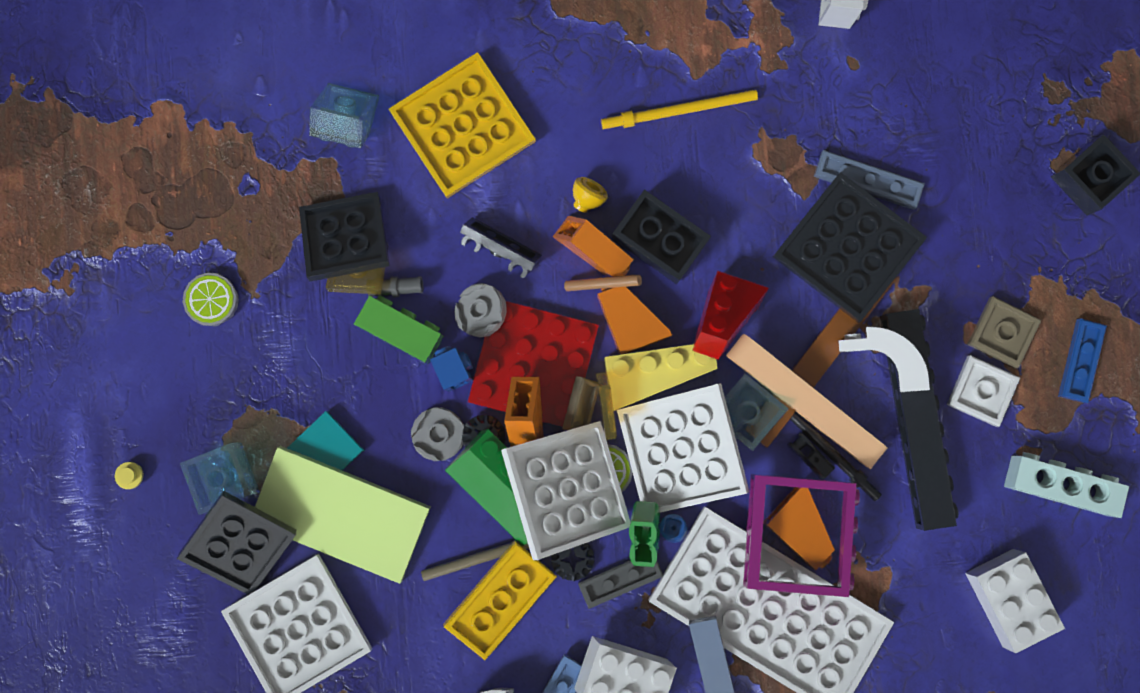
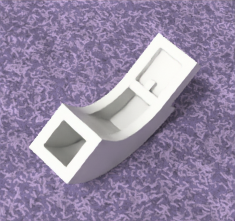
M866 327L867 338L861 339V334L844 335L845 340H839V352L875 350L890 357L898 370L900 392L930 390L928 371L921 354L910 341L898 333L884 328Z

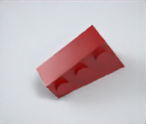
M717 271L708 291L692 351L719 360L740 330L747 324L753 313L760 307L769 288Z

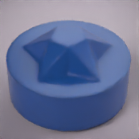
M669 514L661 520L659 530L666 541L677 543L686 537L688 527L680 515Z

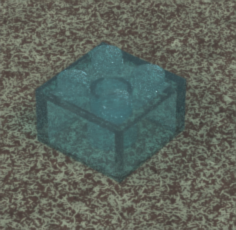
M241 442L227 444L180 463L199 515L208 513L223 490L241 500L260 493Z

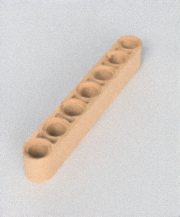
M742 334L726 356L792 409H795L798 414L870 470L888 449L882 442L747 335Z

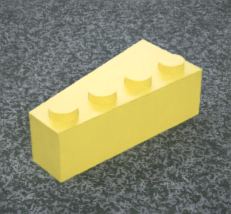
M694 344L605 357L604 362L611 411L613 412L718 369L717 361L715 358L692 351Z

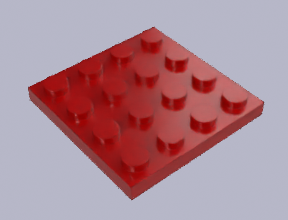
M506 301L507 312L503 324L496 332L484 338L468 402L506 412L511 378L539 377L542 421L563 427L576 376L586 377L599 325Z

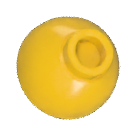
M578 177L573 184V197L575 199L573 205L577 210L587 213L589 209L597 208L605 203L608 199L607 191L592 179Z

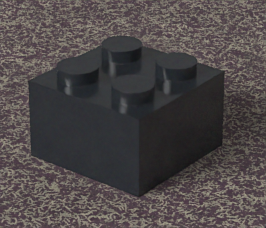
M1102 134L1088 142L1050 177L1087 216L1102 210L1140 175V172Z

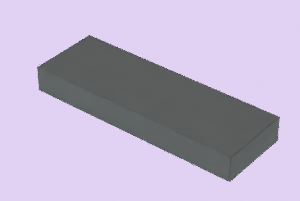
M628 560L578 582L588 609L662 578L663 573L657 561L654 567L634 566L631 560Z

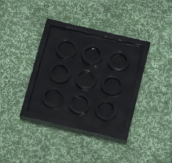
M840 172L776 251L773 258L859 323L927 237Z

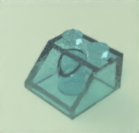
M328 83L310 107L309 136L320 138L323 141L345 144L352 148H362L371 131L379 95Z
M747 374L743 375L725 397L735 438L752 451H754L789 409Z

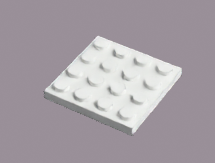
M721 383L617 410L640 501L656 502L660 512L750 492Z
M601 421L501 450L533 560L548 557L630 527L629 515Z
M319 554L221 611L266 693H301L373 649Z

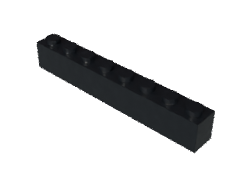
M919 309L884 314L880 316L881 327L898 333L915 346L926 364L930 390L900 392L897 367L892 359L887 356L916 529L927 531L957 526L956 519L959 514L957 505L952 500L951 492L954 490V484L947 471L949 455L947 450L943 448L942 437H944V427L938 419L937 411L940 408L937 395H934L932 385L935 383V375L928 362L930 346L924 339L923 331L926 328L924 316L920 315Z

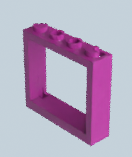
M751 474L743 585L747 589L849 597V591L853 590L854 574L851 573V562H854L856 559L853 534H856L858 529V519L854 517L855 506H858L860 500L859 489H856V483ZM766 485L843 491L837 586L759 579Z

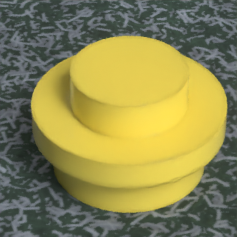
M125 462L116 469L115 481L121 488L134 489L141 484L143 470L138 464Z

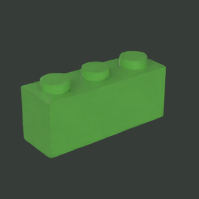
M380 295L377 299L369 296L354 325L429 364L430 359H432L444 337L438 333L440 327L427 320L424 325L414 320L417 316L416 314L405 308H402L400 312L391 307L393 302Z

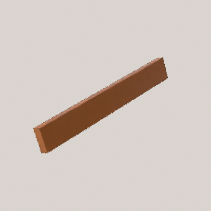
M896 278L861 322H856L839 308L791 371L814 388L840 354L839 340H845L844 335L856 333L895 282ZM773 394L746 428L745 432L765 448H768L796 410Z

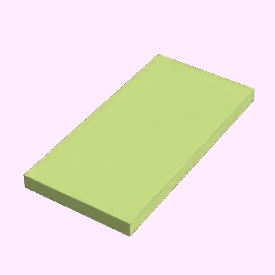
M282 446L277 447L255 505L257 509L297 529L293 541L399 584L404 578L431 506Z

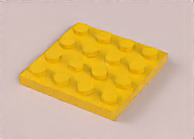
M478 52L389 108L390 113L447 199L536 142V139Z

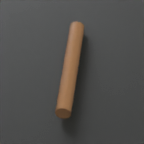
M640 275L569 280L565 281L564 288L566 291L640 286L642 278Z

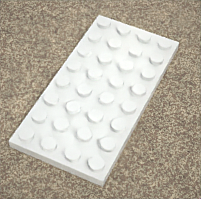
M704 506L648 601L688 626L690 620L716 615L725 649L797 693H854L894 622L850 595L849 597L747 589L743 585L747 532ZM762 542L760 580L834 586Z

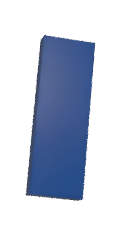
M1081 318L1076 319L1058 394L1059 397L1081 403L1089 402L1107 325Z

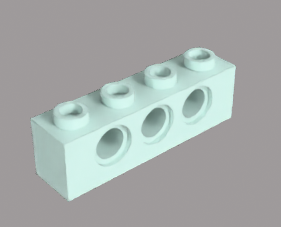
M1023 452L1022 456H1011L1004 487L1102 515L1122 518L1129 486L1120 484L1119 478L1102 474L1101 478L1092 476L1093 471L1080 467H1075V471L1066 469V463L1049 460L1048 463L1039 461L1040 456ZM1039 470H1041L1044 475V478L1041 483H1039L1036 478L1037 472ZM1066 477L1070 482L1067 490L1063 487V481ZM1092 485L1096 488V494L1093 498L1090 495Z

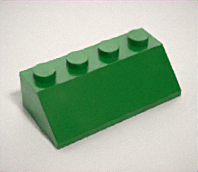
M489 429L482 430L451 462L445 471L517 542L524 546L528 541L501 451L507 447Z

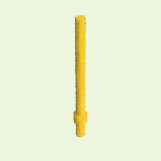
M755 89L635 113L631 110L621 112L619 116L601 119L602 129L619 126L628 128L635 126V123L758 100V94Z

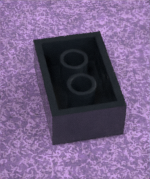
M645 189L612 234V239L676 285L711 238L709 234Z

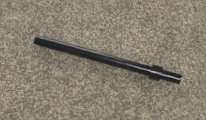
M762 384L757 387L768 399L773 395ZM795 411L790 420L849 477L851 483H856V488L860 487L874 502L878 500L882 493L867 480L868 476L861 469L857 470Z

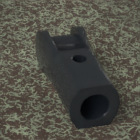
M801 432L798 433V438L793 443H788L792 451L821 480L825 479L835 469ZM807 445L811 450L804 455L801 450Z

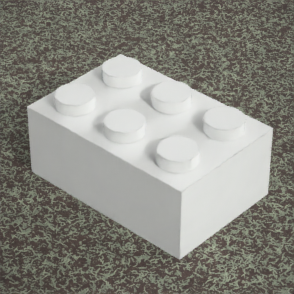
M1012 549L965 573L1002 647L1018 653L1065 629L1026 552Z
M592 636L574 689L577 693H669L677 668L666 658Z

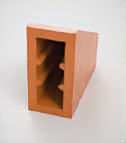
M568 216L553 235V238L606 277L625 276L630 269L629 265L634 260L586 219Z
M627 287L601 289L602 292L598 293V301L619 355L633 352L672 336L671 331Z
M539 377L511 378L504 420L511 447L544 437Z
M794 487L763 521V524L814 570H817L819 567L822 569L831 561V554L835 549L809 489Z

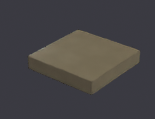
M994 296L989 297L967 345L1013 368H1019L1041 320Z

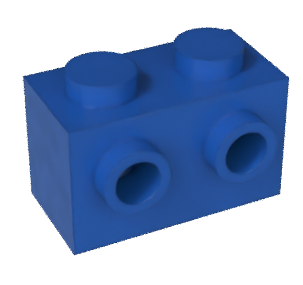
M450 346L436 351L434 353L436 357L430 359L445 391L451 392L473 381L469 371L473 368V365L467 353H461L458 349H452Z

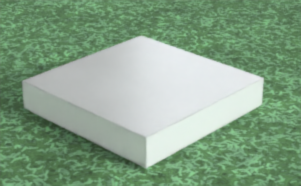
M971 355L967 356L947 405L995 427H1000L1020 377Z

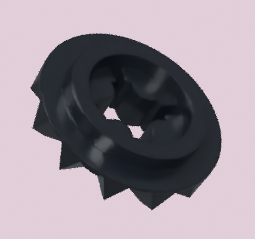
M490 415L475 416L463 428L462 441L464 447L466 448L477 436V432L474 431L475 429L482 431L492 427L490 431L504 444L506 439L504 427L498 419Z
M588 543L574 547L575 555L585 558L576 562L575 570H572L570 562L561 561V559L570 556L571 548L551 555L554 571L562 579L570 581L585 578L593 569L595 560L594 552Z

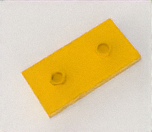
M514 541L444 622L443 627L482 659L486 660L557 576L541 561L533 560L531 553L517 541Z

